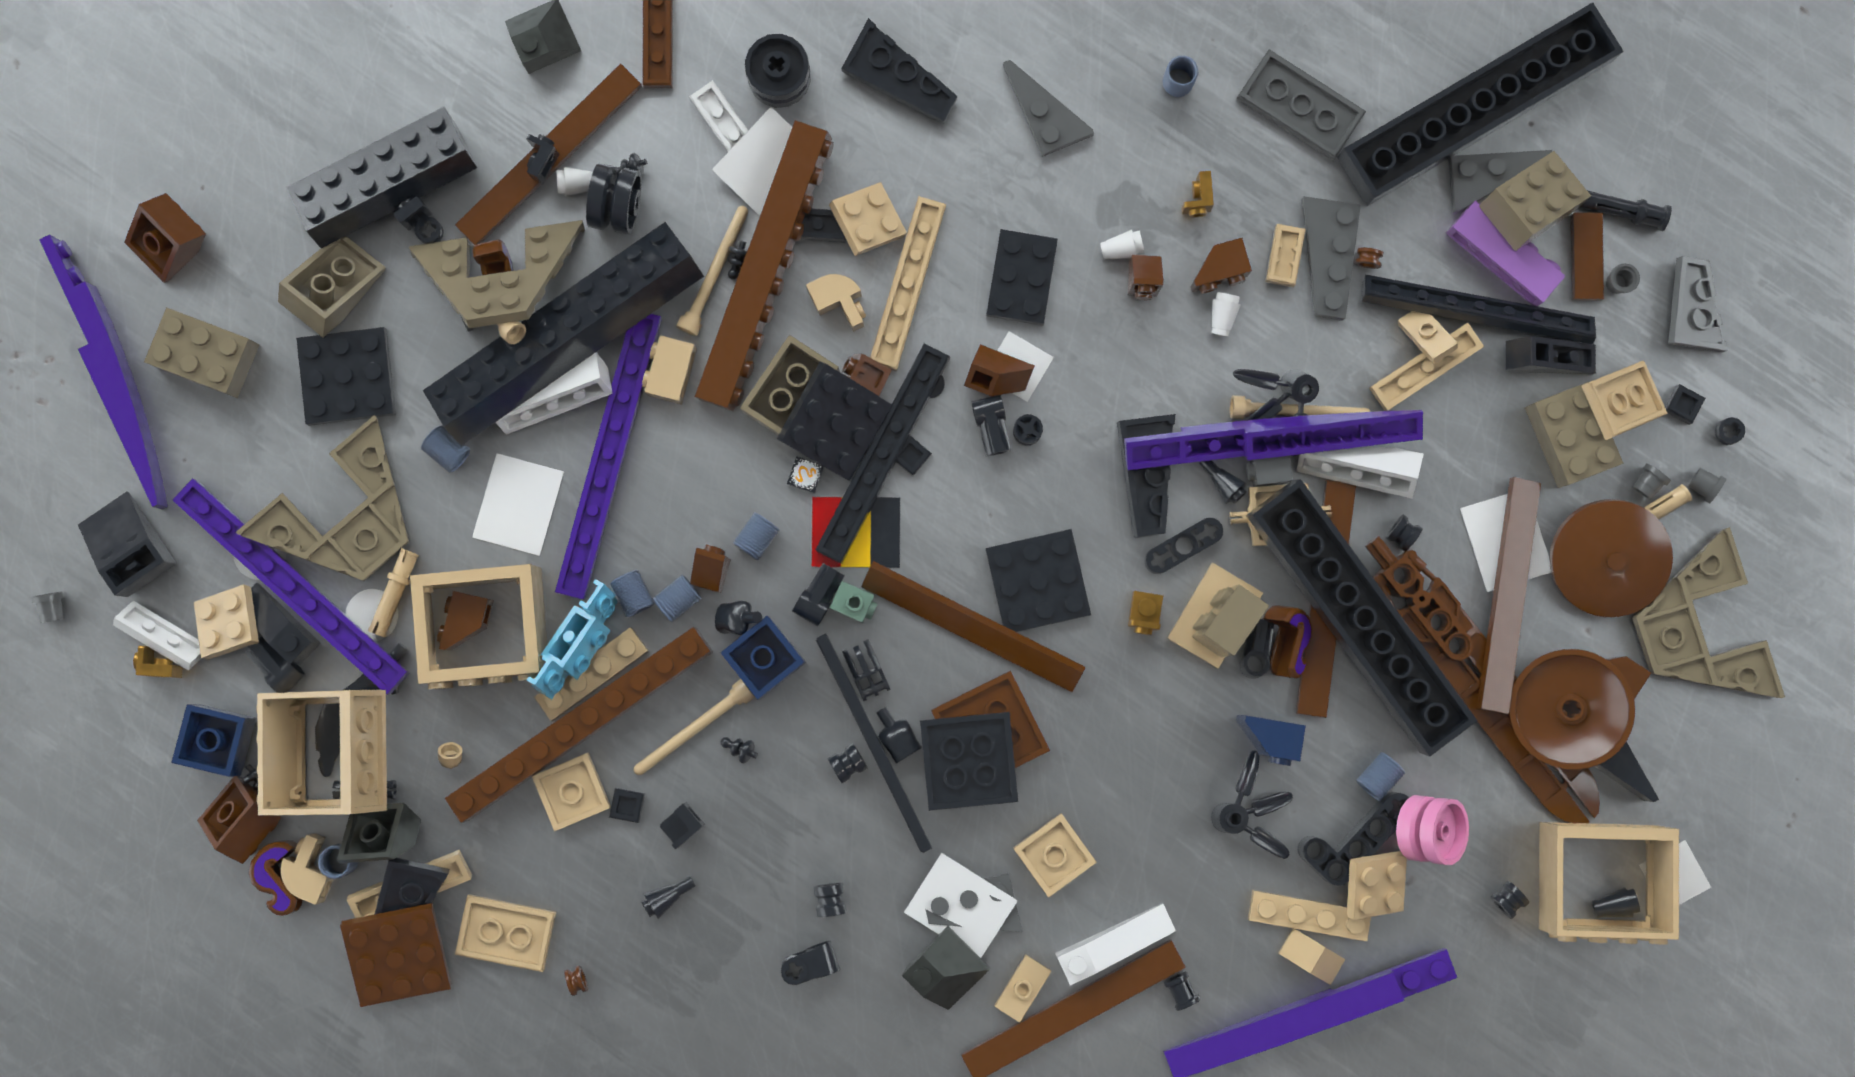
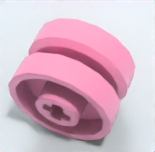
M1413 795L1408 798L1400 809L1396 827L1397 843L1402 855L1408 860L1430 861L1431 863L1441 865H1453L1458 862L1465 852L1469 837L1468 815L1463 804L1455 799H1435L1434 797Z

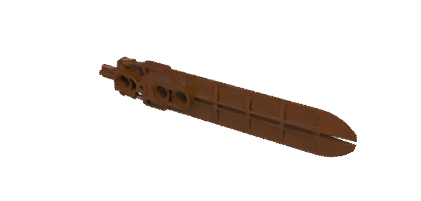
M1380 536L1369 541L1365 547L1381 566V569L1375 573L1374 580L1394 607L1395 605L1390 598L1391 595L1397 598H1405L1406 606L1397 610L1478 720L1477 723L1550 813L1569 823H1589L1588 818L1566 790V788H1569L1591 816L1595 818L1599 814L1600 799L1597 783L1589 768L1571 770L1552 766L1563 780L1560 783L1548 766L1534 757L1521 744L1514 732L1510 711L1509 714H1499L1477 709L1481 677L1478 679L1464 659H1467L1481 676L1487 639L1463 610L1461 603L1446 584L1426 568L1427 564L1415 551L1408 550L1395 557ZM1397 568L1404 572L1405 578L1401 584L1397 583L1394 579V572ZM1421 571L1431 579L1427 590H1423L1424 577L1421 575ZM1435 614L1441 620L1438 630L1433 629L1431 626V619ZM1453 638H1456L1459 642V649L1456 653L1451 652L1449 648L1450 641ZM1514 674L1513 686H1514V684H1515V682H1516V680H1517V677L1515 676V674Z

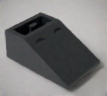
M128 491L78 524L94 564L114 596H131L177 564Z

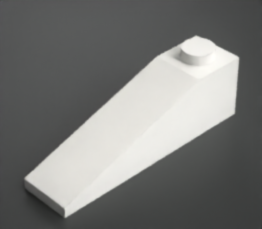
M595 352L495 423L507 435L613 394L608 366L598 353Z
M1357 447L1299 454L1296 472L1413 499L1424 454L1396 447Z
M1162 903L1055 954L1068 983L1072 985L1104 970L1176 930Z

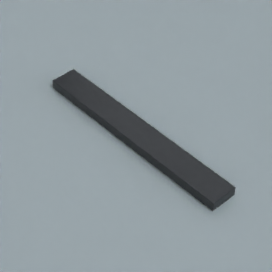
M1366 274L1363 279L1362 302L1592 345L1596 339L1595 317Z
M925 343L923 344L889 412L878 429L815 549L817 552L843 564L893 469L899 453L914 429L950 360L949 355Z
M825 633L817 637L816 642L920 852L925 853L932 849V845L828 635Z

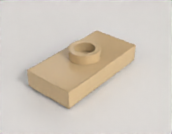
M1276 224L1265 282L1295 287L1306 229Z
M1411 311L1398 320V326L1433 364L1458 349V343L1430 314Z
M1025 954L994 1007L1020 1023L1050 975L1051 970Z

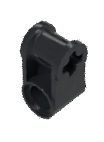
M831 941L813 945L806 950L786 957L781 966L783 980L791 985H799L839 971L840 967ZM790 963H795L797 967L802 966V969L799 970V976L794 977L793 973H787L790 969Z

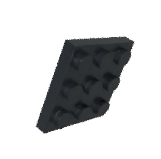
M385 327L327 334L324 338L320 335L296 338L306 425L367 419L374 415L376 417L396 415L388 336Z
M820 361L779 433L777 440L850 481L892 404L828 364Z
M1072 529L985 548L1003 626L1019 632L1091 615Z
M1010 712L920 720L929 811L1018 802Z

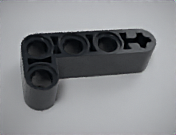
M1397 792L1387 793L1383 797L1384 799L1378 801L1334 849L1321 838L1315 836L1304 837L1298 844L1299 856L1328 883L1337 886L1349 882L1350 859L1372 856L1396 831L1399 812L1393 810L1394 805L1392 801H1400L1398 806L1401 808L1409 797ZM1383 812V813H1387L1388 815H1387V817H1385V816L1381 815L1380 813ZM1378 819L1382 823V830L1378 835L1374 836L1370 832V824ZM1359 841L1362 845V852L1359 856L1352 857L1349 851L1352 843ZM1317 842L1320 846V853L1317 857L1310 858L1307 854V848L1311 843ZM1339 863L1342 873L1338 878L1332 879L1329 875V869L1333 864Z

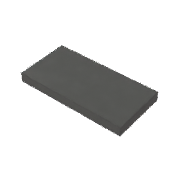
M1270 49L1237 97L1238 101L1332 161L1336 159L1366 113L1364 109Z

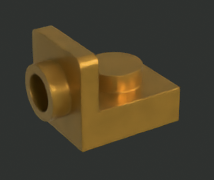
M1200 171L1196 181H1192L1193 199L1198 198V201L1184 202L1181 208L1182 214H1189V217L1196 218L1206 216L1207 212H1211L1214 206L1211 171Z
M1133 591L1128 626L1135 627L1134 633L1152 635L1153 630H1160L1161 624L1159 622L1164 595Z
M138 646V652L134 654L133 658L136 675L182 678L183 667L172 665L173 661L170 659L154 658L155 650L148 646Z

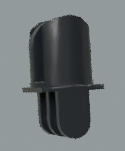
M869 639L863 642L868 656L874 665V669L869 670L859 645L853 647L864 672L863 674L858 675L848 650H842L863 701H867L866 697L873 694L878 696V692L887 689V691L891 690ZM879 672L882 681L874 684L871 675ZM867 677L871 686L862 689L859 680Z

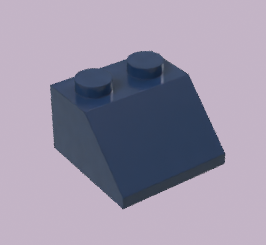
M1237 715L1236 722L1259 754L1269 756L1268 762L1291 766L1292 760L1301 761L1306 725Z

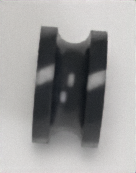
M423 217L415 224V235L422 243L440 242L443 238V227L433 217ZM429 224L436 229V232L431 233L430 238L424 233L422 234L423 230H427Z
M1734 417L1720 421L1715 428L1717 440L1725 445L1739 442L1746 432L1743 422ZM1732 424L1735 427L1733 431H1736V435L1728 438L1725 436L1727 431H1723V428Z

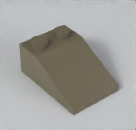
M345 236L322 249L320 248L279 282L278 303L324 338L348 316L384 273L386 267Z

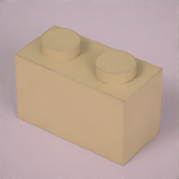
M660 335L658 343L654 342L651 347L650 359L653 362L651 370H646L642 381V387L645 388L644 392L650 397L682 405L697 352L696 346L692 343Z

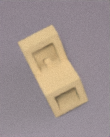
M829 274L806 284L807 291L820 316L841 306L853 332L864 327L862 318H865L866 314L859 301L853 302L854 299L861 297L862 294L859 286L852 279L840 274Z
M316 833L308 834L305 838L302 837L295 849L297 858L293 856L283 858L281 864V877L287 890L294 896L314 905L325 901L334 880L323 875L319 867L314 865L326 838Z

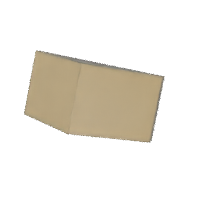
M1294 928L1278 953L1329 985L1332 984L1346 960Z

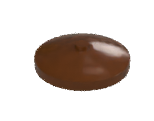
M1604 499L1580 507L1560 525L1551 544L1550 570L1558 590L1570 603L1580 610L1600 617H1621L1643 609L1661 593L1671 574L1673 549L1665 527L1650 511L1629 501Z
M1562 649L1537 658L1521 672L1512 689L1509 711L1514 732L1528 752L1548 765L1562 769L1577 770L1591 768L1607 761L1624 746L1634 725L1635 701L1626 678L1610 661L1589 651Z

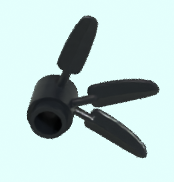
M1237 369L1233 372V376L1239 381L1270 390H1276L1277 385H1279L1283 392L1281 397L1278 399L1271 398L1246 420L1274 417L1282 410L1281 403L1288 397L1299 402L1298 413L1294 414V416H1307L1306 413H1303L1304 404L1313 401L1319 392L1317 379L1298 369L1288 371L1281 380H1279L1280 376L1278 374L1264 371Z
M1252 750L1246 759L1236 785L1238 796L1235 804L1222 803L1216 806L1211 816L1212 824L1218 831L1223 833L1238 834L1244 830L1250 834V840L1277 857L1286 859L1290 854L1282 842L1261 827H1255L1253 830L1247 826L1248 814L1254 813L1256 817H1260L1286 806L1293 799L1292 793L1281 792L1253 801L1251 808L1245 809L1241 806L1244 795L1249 796L1253 790L1259 768V753L1256 750Z

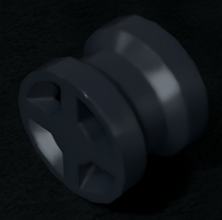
M1032 414L1020 416L1013 427L1015 440L1024 446L1036 444L1043 432L1041 420Z
M1403 514L1390 528L1386 539L1397 542L1400 549L1405 552L1415 543L1423 528L1419 525H1412L1408 517Z
M1510 881L1503 885L1501 892L1490 896L1494 904L1510 919L1516 916V911L1520 907H1526L1529 904L1526 896Z

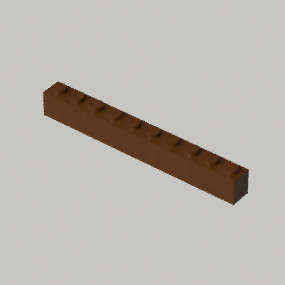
M794 121L695 397L701 401L734 412L735 406H739L743 400V384L746 378H750L754 369L752 359L755 351H759L762 347L764 326L766 323H770L774 313L773 301L775 296H779L784 286V279L782 277L785 268L789 269L793 262V246L795 241L801 239L804 230L802 221L805 213L809 214L812 209L814 188L819 186L823 179L824 169H822L825 158L829 159L833 151L834 142H832V137L827 130Z
M692 627L444 799L461 823L470 821L531 779L532 776L544 770L712 654L713 650L698 628Z

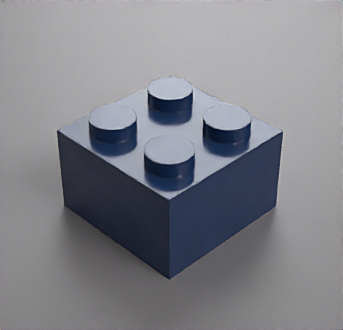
M768 615L720 652L757 700L762 699L807 663Z
M187 704L171 763L228 777L241 776L256 717L202 704Z

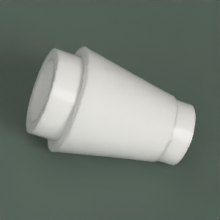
M564 167V170H557L558 194L565 193V196L588 192L593 172Z
M1131 229L1100 243L1104 260L1109 258H1131L1132 255L1145 253L1140 230L1133 232Z
M1217 292L1216 298L1212 299V334L1229 336L1241 304H1238L1239 296Z

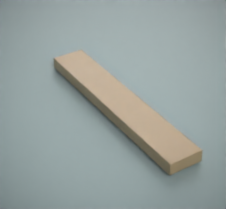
M918 196L870 356L873 360L894 371L898 370L946 209V204Z

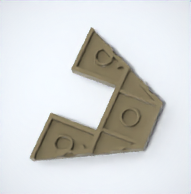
M583 220L526 228L525 269L470 277V245L467 237L409 246L412 257L416 258L426 275L431 277L434 285L450 301L457 314L462 316L465 324L469 328L528 320L535 310V305L541 301L546 293L545 286L550 279H555L563 266L564 258L572 252L571 245L580 232L584 233L585 227Z
M375 415L329 453L368 496L364 502L322 536L286 495L281 493L237 530L236 533L242 537L361 581L368 579L397 554L401 548H404L409 543L379 422Z
M1730 527L1722 529L1665 585L1654 601L1639 610L1632 617L1645 660L1652 675L1774 698H1785L1767 640L1710 656L1692 600L1748 584Z

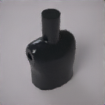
M746 601L722 603L717 608L715 614V628L722 634L743 635L747 632L749 624L761 622L762 614L759 611L751 612L752 606Z
M887 707L876 713L885 727L881 730L878 737L896 764L922 748L906 719L895 721Z

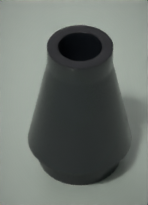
M1624 887L1600 899L1592 900L1596 918L1633 917L1634 913L1640 912L1638 898L1634 889L1627 890Z

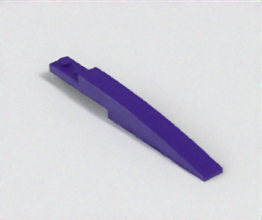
M49 234L39 239L88 342L87 345L79 348L78 351L151 506L163 510L168 507L154 442L132 371L115 327L97 287L84 281L81 271L78 267L73 266L70 259L72 252L68 244L64 240H59Z
M1401 410L1321 414L1180 427L1181 432L1124 438L1127 470L1243 456L1248 461L1423 440V411Z
M1442 948L1333 990L1329 988L1163 1052L1172 1076L1188 1077L1405 1001L1404 998L1458 977L1447 949Z

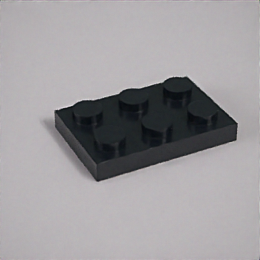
M1000 229L986 313L987 317L1044 325L1058 238Z

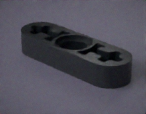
M1205 518L1152 548L1145 556L1146 568L1154 574L1164 573L1215 544L1223 536L1222 524L1215 518ZM1207 523L1209 527L1214 525L1217 530L1213 533L1215 538L1211 539L1210 536L1204 537L1199 540L1203 546L1198 547L1197 539L1190 531L1195 530V535H1198L1205 530L1204 524ZM1184 537L1191 541L1192 549L1188 554H1181L1177 551L1176 542L1179 538ZM1169 544L1171 553L1178 560L1173 562L1171 556L1163 561V568H1160L1159 565L1153 566L1151 564V561L1154 559L1153 553L1156 552L1158 556L1168 552L1165 546Z

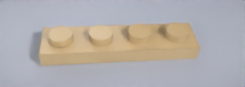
M1466 323L1450 334L1458 343V349L1435 364L1422 352L1369 388L1384 411L1390 410L1484 347L1469 323Z
M630 627L595 653L588 669L580 675L578 680L568 675L562 689L555 694L552 700L541 693L534 696V698L548 718L554 721L645 655L649 650L633 628Z
M460 849L425 863L450 869L447 878L437 893L469 881L472 878V873ZM383 881L348 895L347 902L355 918L375 914Z
M1252 890L1248 913L1249 921L1361 941L1368 940L1371 917L1357 920L1351 919L1347 916L1346 906Z

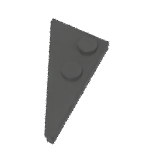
M1011 60L1003 62L1004 70L1042 157L1094 135V131L1090 126Z
M1552 150L1451 156L1448 161L1453 213H1458L1474 201H1479L1486 197L1497 187L1550 154Z

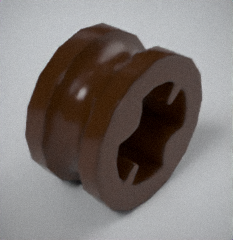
M1367 247L1357 249V254L1360 255L1355 260L1357 266L1369 269L1381 268L1382 263L1379 259L1383 257V251Z
M580 965L576 966L574 971L570 969L565 970L566 984L572 996L577 995L579 990L583 993L588 991L586 976Z

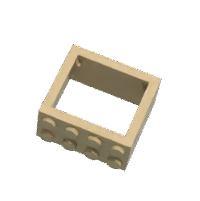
M524 564L410 575L418 684H428V689L436 690L453 688V682H458V686L468 687L483 685L482 679H488V684L512 682L513 676H518V681H527L529 676L533 679L536 678L546 663L541 659L543 657L541 653L548 645L541 567ZM517 582V585L520 584L526 656H523V662L440 670L436 660L431 593H434L433 590Z
M386 690L257 693L258 815H341L387 811ZM340 703V799L306 800L305 705Z
M1539 822V930L1549 933L1550 938H1558V941L1577 942V937L1594 943H1607L1608 938L1626 944H1637L1638 940L1649 941L1650 944L1667 945L1668 939L1679 940V829L1659 825ZM1564 838L1645 840V920L1563 918Z

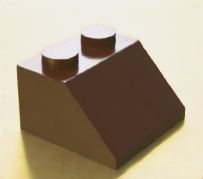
M164 193L138 205L124 243L165 283L199 252L206 233L186 214L179 204L167 193Z
M234 776L197 821L216 851L244 864L249 856L256 852L259 844L268 833L275 829L282 817L280 815H258V791L254 790L249 783H244L242 777Z

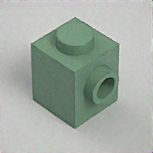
M841 581L830 609L863 623L865 618L871 620L877 603L873 602L875 595Z

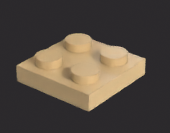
M881 182L834 199L829 204L855 256L903 238L907 234Z
M243 584L194 602L201 658L210 660L259 643L250 586Z
M589 753L532 776L554 832L611 808Z
M1062 813L1013 847L1048 898L1097 863Z
M1401 851L1350 859L1347 901L1348 917L1357 920L1404 911L1407 858L1402 855Z

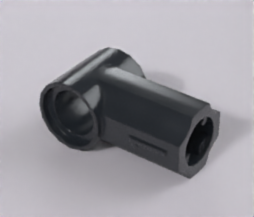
M1001 395L971 401L976 425L980 427L986 456H994L1011 451L1004 421L1006 420Z
M823 563L808 589L802 592L792 612L818 627L831 605L829 602L837 592L845 575Z
M1260 619L1245 640L1240 670L1245 677L1250 679L1263 676L1270 668L1269 657L1274 624L1266 620ZM1250 657H1256L1261 661L1262 668L1260 672H1253L1249 669L1248 660Z
M261 636L258 638L259 643L248 646L245 653L266 675L264 677L265 681L276 693L288 692L306 674L299 665L289 664Z

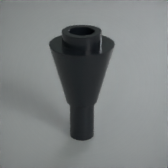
M1212 460L1199 462L1203 469L1211 476L1225 504L1230 501L1235 504L1246 494L1247 491L1244 489L1247 485L1246 482L1219 468Z
M689 876L674 886L670 885L643 893L646 899L641 901L649 917L656 915L657 919H659L680 898V895L696 885Z

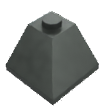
M559 0L549 1L505 21L511 40L528 74L581 52Z
M405 803L387 804V811L350 814L337 861L339 863L393 860L415 846L421 819Z
M947 926L907 965L902 977L923 998L949 1010L990 970V967Z

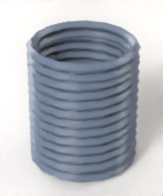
M1183 55L1173 58L1168 63L1162 80L1163 87L1167 93L1175 97H1182L1192 90L1199 73L1196 62L1192 58ZM1174 69L1184 70L1189 74L1191 81L1186 84L1177 83L1171 78L1170 71Z
M442 425L434 428L421 445V450L426 452L449 473L457 470L470 454V448L465 444L461 446Z
M753 512L754 515L746 522L747 524L741 529L733 544L754 559L759 560L762 554H764L765 549L769 547L770 542L774 540L773 537L780 530L767 519Z
M639 570L628 572L610 583L612 585L611 588H613L612 590L616 593L619 604H621L620 606H622L621 609L626 614L625 617L634 616L650 608L655 603L650 593H648L649 590H647L646 585H644L645 582H643L644 580H642Z
M681 575V577L674 580L672 584L653 597L655 604L670 622L676 620L677 617L687 612L691 606H694L696 602L698 603L702 599L684 575Z
M1380 752V755L1373 760V763L1363 771V774L1356 781L1373 798L1382 801L1381 799H1384L1383 797L1387 795V792L1403 777L1405 771L1391 757Z
M341 843L329 846L319 856V869L328 878L344 877L354 872L359 862L348 863L347 869L343 873L337 872L331 867L329 861L330 854L334 849H340Z

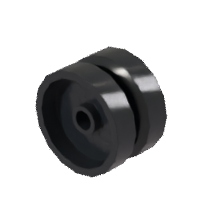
M768 34L756 40L749 48L745 59V72L749 87L754 96L763 104L774 108L789 107L799 102L807 93L811 82L809 60L803 46L793 37L784 34Z
M596 164L591 176L586 203V222L589 228L604 230L611 221L614 232L628 235L632 233L640 205L642 185L640 170L624 168L617 176L613 165Z

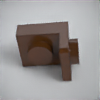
M862 353L848 357L842 368L844 375L880 396L892 369Z

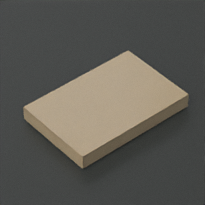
M1644 360L1582 385V389L1605 440L1667 414Z
M1212 562L1167 639L1219 669L1225 657H1219L1192 637L1196 632L1193 629L1194 624L1202 614H1209L1213 608L1210 602L1219 590L1222 591L1228 586L1233 587L1240 584L1259 599L1263 592Z
M469 894L466 898L455 955L543 972L548 956L556 911Z

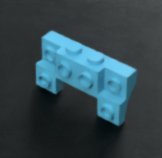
M596 579L593 583L597 588L587 603L579 602V605L584 610L575 605L541 653V656H543L541 659L546 663L535 679L530 676L527 679L534 689L551 700L562 689L568 675L578 680L580 675L588 669L591 659L597 650L605 644L607 636L611 631L603 623L613 614L618 600L615 598L616 595L605 584Z

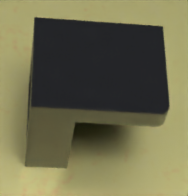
M685 802L660 824V828L673 842L672 847L676 850L700 830L705 823L689 804Z

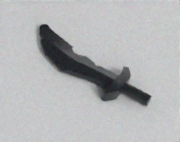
M398 643L389 654L398 662L408 649L403 644ZM362 674L355 682L343 690H380V688L366 675ZM398 687L391 693V695L399 693ZM340 703L323 704L315 726L316 751L320 752L318 764L320 772L324 777L331 775L334 763L340 753Z

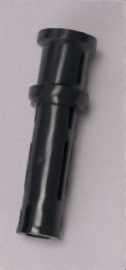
M1588 191L1591 197L1579 207L1631 219L1634 225L1643 223L1656 226L1660 231L1666 229L1672 212V206L1670 205L1661 207L1649 204L1645 199L1634 202Z

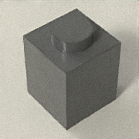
M1290 456L1249 460L1250 463L1246 464L1247 479L1252 481L1253 487L1288 484L1293 480Z

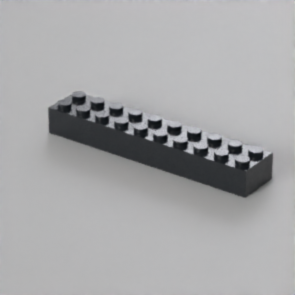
M1592 2L1345 147L1337 156V159L1366 206H1369L1449 159L1451 156H1454L1612 63L1624 51Z
M664 222L537 310L528 320H523L521 323L526 327V333L521 341L516 344H509L500 336L425 388L423 392L444 428L462 446L699 281L704 275L667 223Z
M1301 479L1292 480L1246 515L1419 753L1429 757L1478 721Z

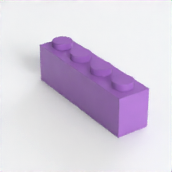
M1474 201L1449 228L1446 234L1533 306L1542 304L1565 277L1561 272L1560 266L1554 261L1546 260L1538 253V248L1531 242L1515 251L1479 207L1481 203Z

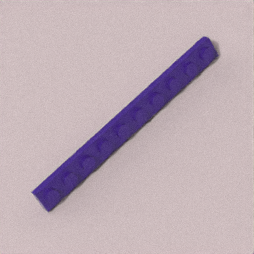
M650 314L626 331L611 385L613 394L608 396L556 585V593L583 600L586 599L641 398L644 373L650 365L651 347L656 342L661 325V316Z
M192 478L172 499L381 690H386L387 695H390L410 674L409 671L274 549L238 535L236 531L245 523L197 480Z

